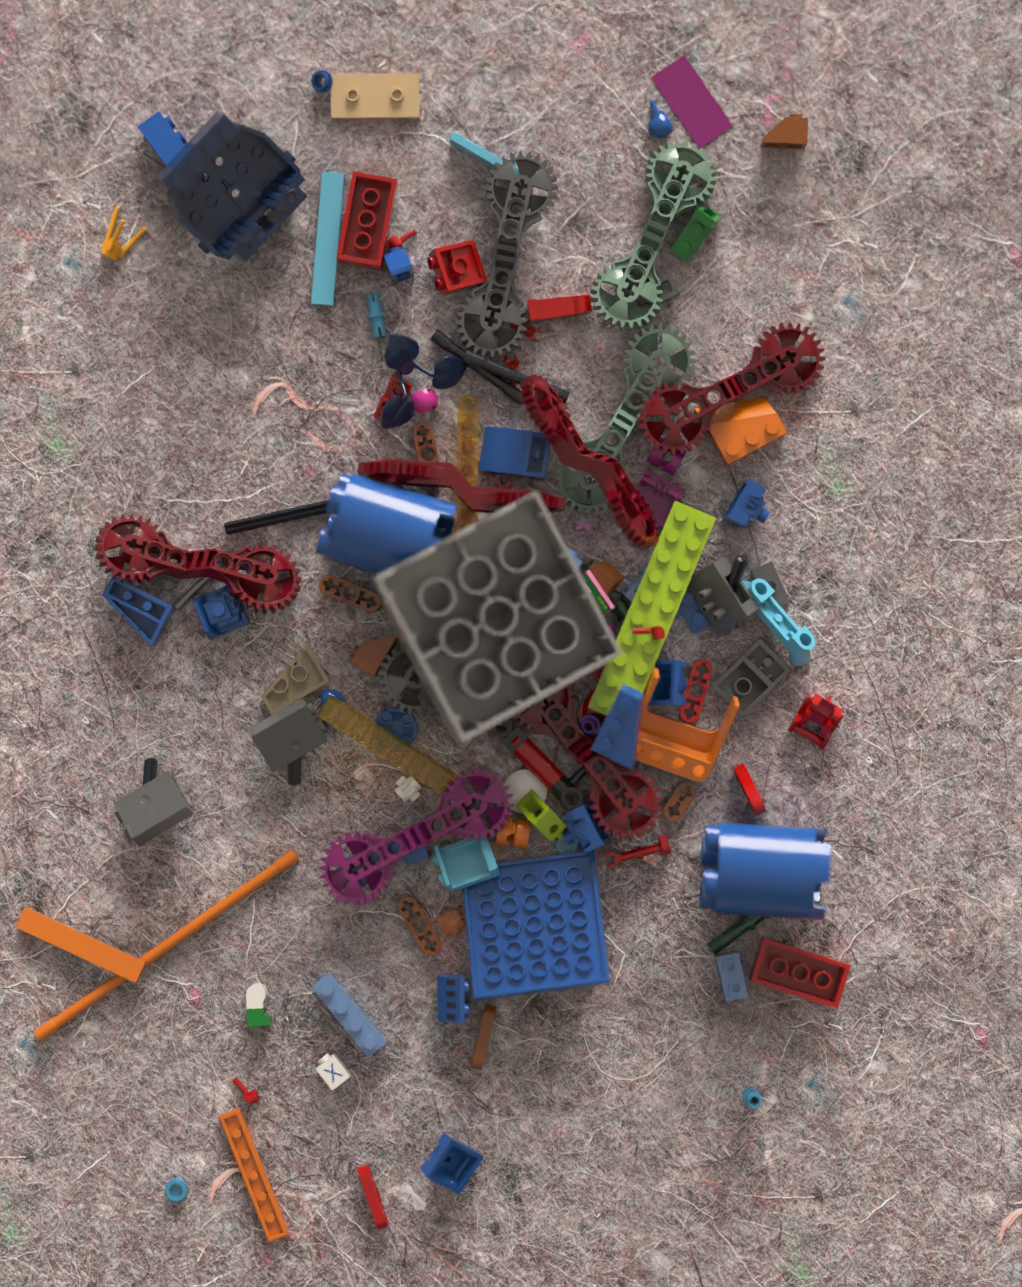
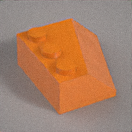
M764 396L734 401L720 407L714 413L710 430L707 432L725 467L778 440L787 433L779 416ZM694 408L696 414L699 413V408Z

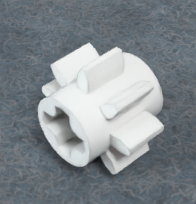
M411 775L407 779L401 776L395 782L398 787L394 791L404 802L409 799L414 802L420 796L418 790L422 787Z

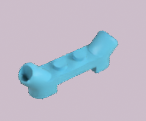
M755 579L752 582L742 580L760 608L755 613L787 648L790 663L796 666H802L807 663L811 658L810 650L815 646L813 634L805 625L800 629L771 596L775 591L765 580Z

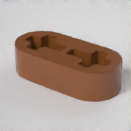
M679 783L664 805L663 813L668 820H679L694 799L696 790L691 783ZM686 786H689V792L691 793V795L685 796L683 800L680 801L679 798L682 794L681 791H679L680 788H686ZM676 802H679L680 805L677 808L679 815L670 817V811L667 810L668 807H674Z

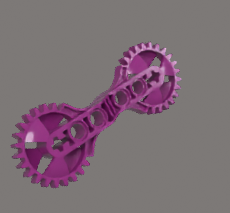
M477 767L475 773L472 768H467V775L460 771V779L454 776L452 777L454 784H446L450 791L441 793L438 808L430 817L390 837L382 838L370 833H364L360 838L359 832H355L353 838L350 833H346L345 840L342 836H338V844L334 841L330 842L332 850L324 849L328 856L320 858V860L325 862V866L319 867L320 870L325 871V874L321 875L320 879H327L323 887H331L328 894L336 893V901L343 897L344 905L348 904L350 900H352L353 906H357L359 900L362 905H366L367 898L370 902L375 901L374 894L378 897L382 896L380 888L388 889L384 882L392 881L397 863L407 854L446 835H454L469 840L473 834L475 841L479 840L480 834L484 840L488 839V833L493 837L497 836L495 829L503 831L504 828L501 824L510 823L506 815H513V812L509 811L508 808L515 806V804L509 802L508 799L512 798L514 794H507L506 792L511 786L502 785L505 778L497 780L498 772L490 776L489 768H486L484 773H482L481 767ZM464 779H468L475 793L468 794L463 783ZM490 780H492V784L489 786L486 793L484 794V791L487 788ZM475 799L482 801L480 808L477 807L471 810L467 808L476 803ZM491 802H503L505 807L490 806ZM456 808L461 809L463 812V818L460 821H457L453 816ZM487 813L493 826L491 829L487 828L481 815ZM436 819H440L443 822L444 826L441 831H437L434 828ZM393 841L397 842L400 846V851L397 854L393 853L390 848ZM345 843L354 856L348 860L341 847ZM373 852L380 855V862L378 864H374L371 861ZM363 863L366 865L365 867L360 868L358 872L353 873L352 869H354L356 865H360ZM330 866L343 867V870H330ZM365 878L371 893L367 895L358 880ZM347 884L344 892H341L344 886Z

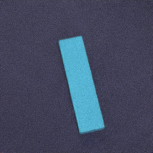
M456 132L452 134L450 145L495 171L497 170L495 162L503 164L502 159ZM513 166L515 175H520L518 168Z

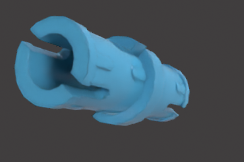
M379 292L373 293L374 302L371 293L366 294L365 298L369 311L367 317L371 321L373 339H379L378 330H380L381 338L387 337L383 320L385 313L381 309Z
M749 1087L743 1091V1101L747 1106L756 1109L761 1105V1095L756 1089Z

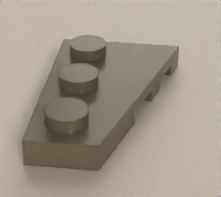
M308 643L261 695L271 715L330 682Z

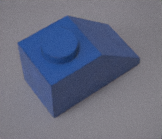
M395 247L388 250L387 254L384 255V259L393 284L413 278V267L405 248Z

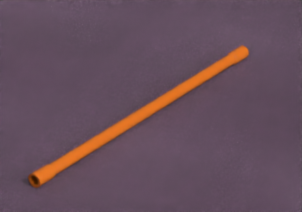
M293 849L277 859L274 864L139 959L147 962L145 965L147 967L300 859ZM117 974L58 1016L34 1030L35 1036L40 1042L44 1041L58 1031L61 1026L128 979Z

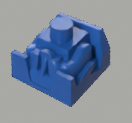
M752 479L744 481L722 521L734 527L746 528L751 523H754L756 519L764 523L770 514V511L763 508L765 505L763 494L766 489Z
M227 586L193 598L195 608L209 640L251 624L243 603L239 604L241 597L233 598Z
M679 660L656 661L654 667L658 668L659 679L648 705H687L684 698L687 682L684 679L685 675L682 666H687V662Z
M592 801L577 807L561 817L562 820L568 821L566 824L568 830L563 832L566 843L571 844L575 842L576 844L581 842V847L585 852L611 842L608 832L603 833L605 826H596L599 818L591 817L596 813V810L589 809V807L594 805Z
M443 1133L432 1154L429 1156L430 1161L425 1160L420 1170L426 1178L460 1195L484 1156L477 1150L467 1147L446 1133Z

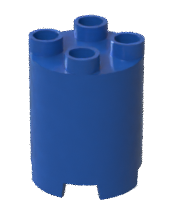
M342 473L338 485H334L326 510L337 516L331 515L327 527L322 528L315 553L326 556L329 561L379 575L451 536L455 522L453 516L458 505L353 473L352 476Z
M718 822L717 826L706 825L705 838H702L701 865H712L713 867L712 870L704 869L703 881L700 884L699 908L712 909V913L823 920L826 906L817 904L820 902L821 883L830 881V845L823 844L828 829Z

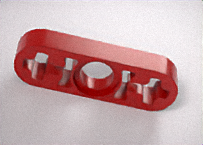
M701 659L696 661L690 671L684 698L700 702L699 706L694 704L693 711L696 712V715L691 716L690 719H687V714L683 713L684 709L689 708L690 702L687 705L680 706V718L688 723L696 721L701 713L712 674V665L707 660ZM702 663L708 669V672L703 673L701 680H706L705 684L700 681H692L693 676L698 678L699 671L696 670V666H701ZM695 684L702 688V694L697 698L692 697L689 693L690 687Z
M744 763L733 767L737 781L754 815L758 816L766 813L762 798Z
M369 1164L358 1167L359 1178L375 1225L378 1230L389 1227L388 1218Z

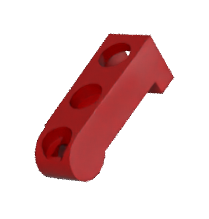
M577 295L573 297L528 300L530 324L592 313L590 295Z

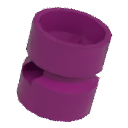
M660 437L658 442L662 443L665 438ZM653 447L646 462L656 467L661 465L663 471L674 476L687 450L684 449L683 455H680L679 451L676 450L669 462L664 460L667 452L662 455L661 447L654 451Z

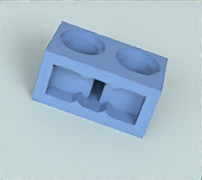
M734 950L714 955L724 1000L727 1002L748 997L739 953Z

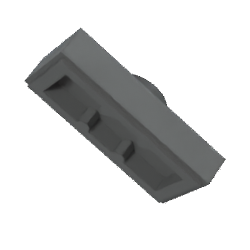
M772 562L751 571L754 579H763L773 588L775 592L771 596L780 606L790 602Z

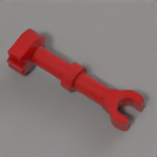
M667 834L658 836L659 844L646 847L636 846V849L621 853L607 851L604 853L605 857L613 856L615 859L614 863L607 865V868H614L622 861L634 858L640 860L644 859V856L660 852L664 856L671 855Z

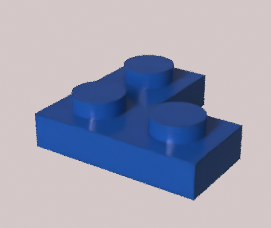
M687 587L674 620L683 615L694 635L712 624L701 611V607Z

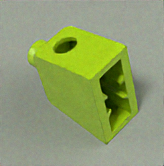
M531 789L516 804L517 807L550 841L554 838L557 840L562 839L563 832L566 831V824ZM541 809L543 812L537 817L536 812Z

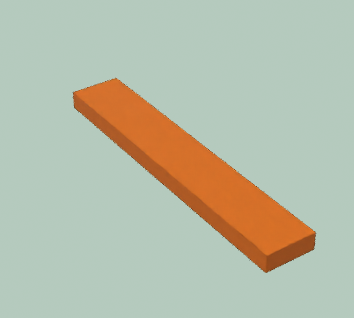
M28 907L24 908L15 927L134 983H138L147 963Z
M239 1107L219 1115V1120L268 1243L289 1235V1229L241 1108Z

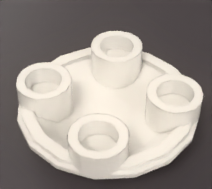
M522 769L513 772L503 785L511 786L506 792L507 794H514L508 800L514 803L515 806L509 808L517 813L523 814L516 804L531 789L543 801L547 797V788L529 770Z

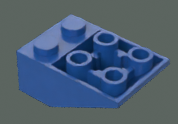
M486 426L478 470L544 481L550 443L545 438L544 433Z

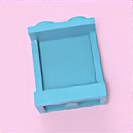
M481 834L478 841H475L473 836L469 840H462L439 848L438 845L433 846L435 853L432 854L436 867L440 866L442 871L441 874H438L442 887L447 886L449 893L500 875L489 839L484 840Z

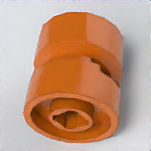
M506 817L510 823H502L501 825L504 830H497L496 845L509 846L510 843H513L514 847L527 849L530 820L518 818L517 821H513L511 817Z

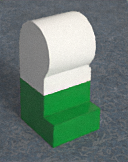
M261 983L252 984L246 992L248 1027L270 1026L272 1024V1014L265 1015L267 988Z

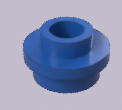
M319 70L312 76L311 84L317 92L326 93L333 85V78L328 71ZM323 78L325 79L324 85L321 83Z

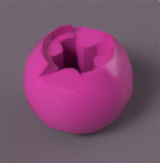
M431 388L412 394L411 401L414 404V411L418 414L437 408L438 396Z

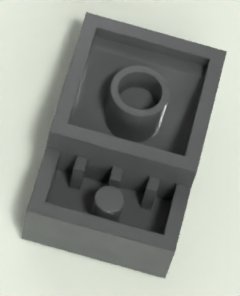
M760 637L712 684V687L728 703H730L733 696L737 697L739 701L737 712L744 717L792 668Z

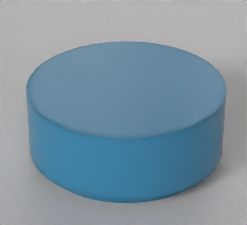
M563 837L556 840V849L560 854L573 853L577 851L578 843L567 844Z
M180 1178L170 1180L165 1187V1195L172 1202L182 1201L188 1193L187 1183Z

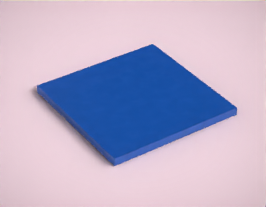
M594 850L498 862L499 876L463 888L475 1001L610 984Z

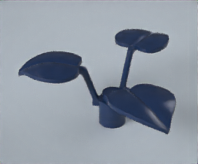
M389 333L384 361L387 367L397 370L395 374L398 377L403 397L396 395L387 401L381 414V427L389 429L402 426L414 414V404L412 401L407 400L408 395L402 375H409L415 367L428 376L433 377L432 385L434 388L445 390L453 387L461 380L465 373L466 365L455 356H446L436 363L434 372H430L413 361L418 357L420 350L418 343L414 339L401 334Z

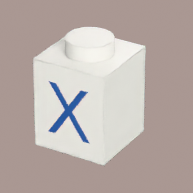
M327 1053L317 1061L320 1065L317 1066L316 1070L332 1091L352 1074L336 1053H333L331 1056Z

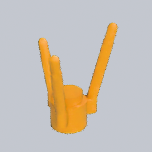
M118 205L115 207L100 252L114 261L118 257L123 259L125 253L147 230L146 227H143L121 249L122 244L117 242V239L125 224V220H121L113 238H111L120 209Z

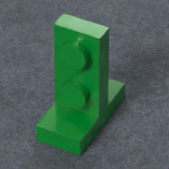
M705 204L696 209L692 215L693 217L669 250L686 263L690 261L709 232L721 218L720 215Z

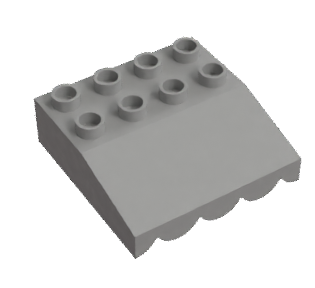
M537 491L529 493L371 578L415 670L453 741H467L622 654Z

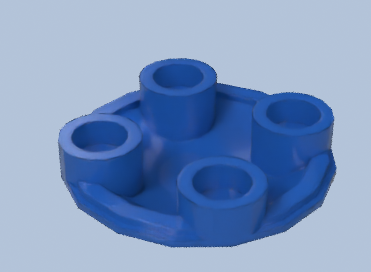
M399 707L388 708L382 711L376 717L373 726L377 743L393 751L409 748L418 733L417 721L412 714L408 716L406 709L398 713Z

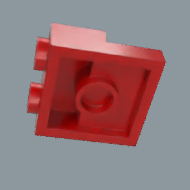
M474 239L435 248L428 254L427 264L430 270H434L436 276L434 285L437 291H441L442 296L461 292L465 288L487 282Z

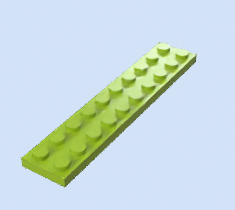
M674 501L658 539L659 541L654 548L617 636L616 642L622 654L606 663L588 705L589 709L607 716L623 684L641 693L644 692L716 520L715 517ZM660 626L664 629L665 637L653 640L652 633L633 634L632 629Z

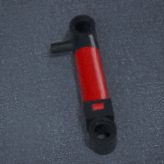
M509 717L504 719L508 723V728L505 732H498L495 729V725L490 727L493 734L504 738L501 742L566 808L576 809L581 806L583 794L575 785L587 774L582 767L568 778L518 726L515 729L512 728V721ZM576 792L578 801L575 804H568L565 799L567 793Z

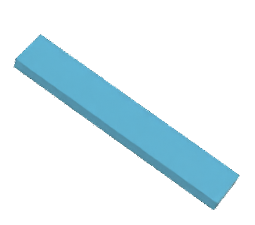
M322 172L311 305L334 307L337 273L336 258L340 238L344 173Z

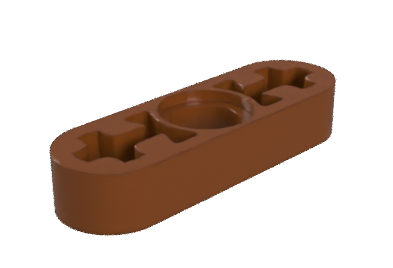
M418 423L413 429L418 460L425 461L422 459L421 453L424 449H431L434 452V458L430 461L439 462L432 427L428 423ZM424 427L426 431H430L429 434H426L427 442L432 441V445L425 444L419 447V443L423 444L422 437L420 435L417 436L420 428Z
M325 575L319 582L320 590L324 594L364 611L372 613L381 606V599L376 593L336 576ZM330 579H333V584L340 587V583H344L340 590V596L335 595L338 592L335 589L331 588L329 591H326L324 582H329ZM348 587L354 588L357 592L353 600H347L344 597V591ZM361 591L365 592L363 597L367 599L374 596V601L377 602V605L367 608V603L364 601H360V605L356 604L360 598Z
M412 896L403 897L398 903V911L424 954L429 956L437 954L441 948V941L419 903ZM406 900L408 903H414L412 907L414 914L417 911L421 914L413 917L411 921L407 919V917L411 916L408 910L403 911L402 909ZM421 919L426 923V929L423 932L414 930L413 923L415 920ZM429 930L432 933L428 935L430 941L437 942L434 951L425 948L427 945L425 938L419 939V936L425 935Z
M485 1004L471 1068L482 1070L497 1006Z

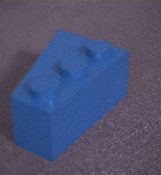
M159 111L137 126L165 166L187 143L180 131L174 132L175 125L168 116L164 118ZM204 173L200 177L201 181L206 179Z
M111 577L102 594L152 647L157 645L176 609L149 593L130 585L126 581L120 583V578L118 577L114 580Z
M625 684L622 685L591 750L633 769L637 759V745L644 699L643 693Z

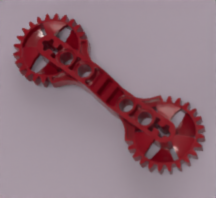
M791 322L787 324V328L780 323L778 330L771 326V334L766 331L763 333L765 340L761 338L757 340L761 346L753 347L751 360L742 371L708 387L699 388L683 383L680 389H678L676 382H674L670 389L667 383H665L664 390L662 391L657 386L655 388L656 395L652 392L648 393L650 401L647 399L642 400L646 408L639 407L638 409L639 412L643 413L642 416L637 417L638 421L643 422V424L638 426V429H645L641 437H649L647 445L654 443V451L661 447L662 455L667 450H670L671 456H674L676 450L679 451L680 455H683L684 448L691 452V444L697 447L700 445L697 438L705 439L706 436L702 431L708 432L710 430L713 415L720 407L756 390H768L775 394H780L785 389L786 395L790 394L791 389H793L795 394H798L799 387L806 391L808 389L806 383L813 386L815 382L812 377L819 379L821 375L817 370L824 369V366L820 365L819 362L825 361L826 358L819 356V354L825 349L817 347L821 340H813L816 335L815 332L811 335L807 334L809 327H806L803 331L800 330V323L795 328L792 327ZM802 335L804 339L797 349L794 347V344L799 336ZM786 354L787 356H793L794 359L791 362L786 361L780 366L779 362L786 357ZM762 355H769L766 358L762 359ZM801 356L816 357V362H800ZM764 365H773L775 369L774 374H767L764 371ZM747 374L753 375L755 384L748 385L744 380V376ZM711 392L716 393L719 401L711 403L707 395ZM660 395L663 396V398H664V400H665V402H666V404H667V406H668L669 409L666 408L665 404L663 403L662 399L660 398ZM690 403L697 404L699 413H690L688 405ZM683 411L684 416L677 420V424L669 422L670 414L676 417ZM646 416H663L662 422L646 421ZM701 418V422H699V423H693V422H695L696 420H698V419ZM664 430H668L669 432L663 442H658ZM679 430H681L682 434L684 435L685 439L687 440V442H688L687 444H685L684 439H683V437H682V435H681V433H680Z
M532 374L521 382L522 386L519 387L522 391L520 395L524 398L522 403L527 407L525 411L529 412V419L534 420V426L539 427L540 433H544L545 438L549 441L562 465L593 475L607 502L611 505L609 509L614 513L613 518L618 521L617 526L622 528V534L627 535L628 541L632 540L633 546L637 545L639 549L645 550L656 545V542L659 541L657 538L659 537L657 532L659 528L655 525L657 520L652 517L654 513L649 510V503H645L644 496L641 497L639 490H635L634 485L631 483L618 459L590 451L586 448L573 422L569 419L571 415L566 411L568 409L567 406L562 403L563 398H559L558 391H554L553 385H549L547 379L543 380L542 376Z
M380 459L374 462L367 461L358 464V475L387 484L451 488L471 512L494 513L529 493L535 492V490L473 487L457 468L448 462ZM537 491L548 513L563 512L565 509L564 498Z
M122 514L120 521L113 517L111 523L105 522L104 528H100L99 535H97L95 540L97 543L94 547V550L97 551L95 559H101L99 567L106 566L104 573L112 572L113 580L119 576L120 583H123L126 578L129 580L130 585H132L134 579L141 584L143 578L150 582L162 575L178 579L208 577L225 583L233 598L241 597L239 604L247 603V610L253 606L255 607V613H257L260 608L263 610L264 615H266L268 609L275 614L277 607L284 611L285 604L291 606L292 600H295L298 595L296 592H299L301 588L298 585L302 580L301 577H298L300 569H294L297 562L289 561L291 554L283 556L284 549L276 552L275 545L270 550L267 548L266 543H264L262 549L255 544L253 550L247 546L235 553H229L216 548L188 551L173 546L167 539L164 531L156 532L158 525L156 524L151 527V519L142 522V515L135 520L133 514L130 515L129 519H126L124 514ZM135 527L140 528L138 535H133ZM120 547L119 556H106L105 551ZM154 553L158 558H152L148 554ZM268 556L273 558L272 565L266 564ZM170 560H177L179 564H173ZM125 563L129 564L127 572L123 571ZM217 564H223L226 568H220ZM239 570L246 571L248 575L241 574ZM278 572H289L290 577L277 581ZM258 593H264L262 602L257 601Z
M569 683L543 698V701L531 704V708L521 716L518 712L513 715L511 720L513 721L518 718L520 721L517 726L520 727L525 724L526 732L533 727L534 735H546L556 739L563 749L584 769L590 779L588 800L595 802V805L589 807L590 810H596V813L591 817L599 818L596 826L604 825L603 833L611 830V838L619 833L620 840L624 839L625 834H627L629 840H632L633 833L640 838L642 837L641 830L645 833L650 832L647 825L656 826L652 819L660 818L661 816L656 813V810L663 809L662 806L657 805V801L663 799L662 797H656V793L660 791V788L653 789L652 787L656 781L648 782V773L643 777L640 776L641 769L633 773V769L609 761L606 756L591 750L594 743L583 733L576 722L575 711L578 701L572 699L571 696L576 695L577 692L570 691L574 683ZM551 702L552 705L543 711L542 708ZM550 710H556L559 713L558 721H552L549 718ZM565 727L573 731L571 739H566L563 736L562 731ZM595 761L603 764L604 769L602 773L594 771L593 764ZM609 779L615 780L617 783V789L613 792L607 788V781ZM646 785L648 789L637 797L635 792ZM623 790L624 793L615 799L614 795ZM621 797L624 800H630V803L628 804L630 808L622 807L623 800L621 799ZM638 805L652 811L651 815L648 816L636 811ZM612 810H615L617 812V814L610 818L608 821H605L603 819ZM628 819L631 831H628Z

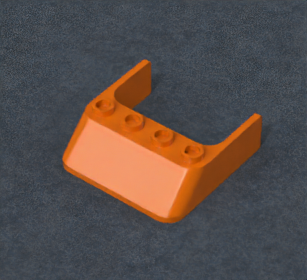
M653 667L643 692L644 699L636 760L693 781H704L709 777L738 711V698L732 697L720 726L714 731H705L654 713L647 709L659 679L658 668Z

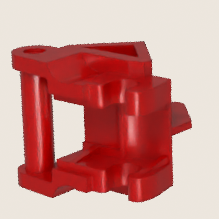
M817 694L813 698L806 696L787 730L789 732H796L817 744L818 748L823 750L828 744L833 731L843 718L841 714L843 709L830 702L832 696H828L826 699ZM810 719L822 727L820 733L822 736L815 734L802 725H805Z

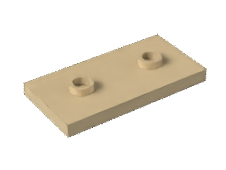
M419 73L331 74L333 78V85L331 87V120L420 119Z

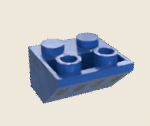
M465 973L438 974V1021L465 1023V1018H469L470 1001H465V995H469V979H465Z

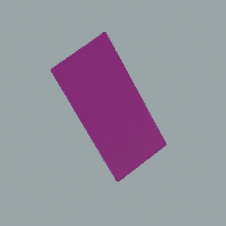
M685 55L651 77L699 148H702L733 127V124Z

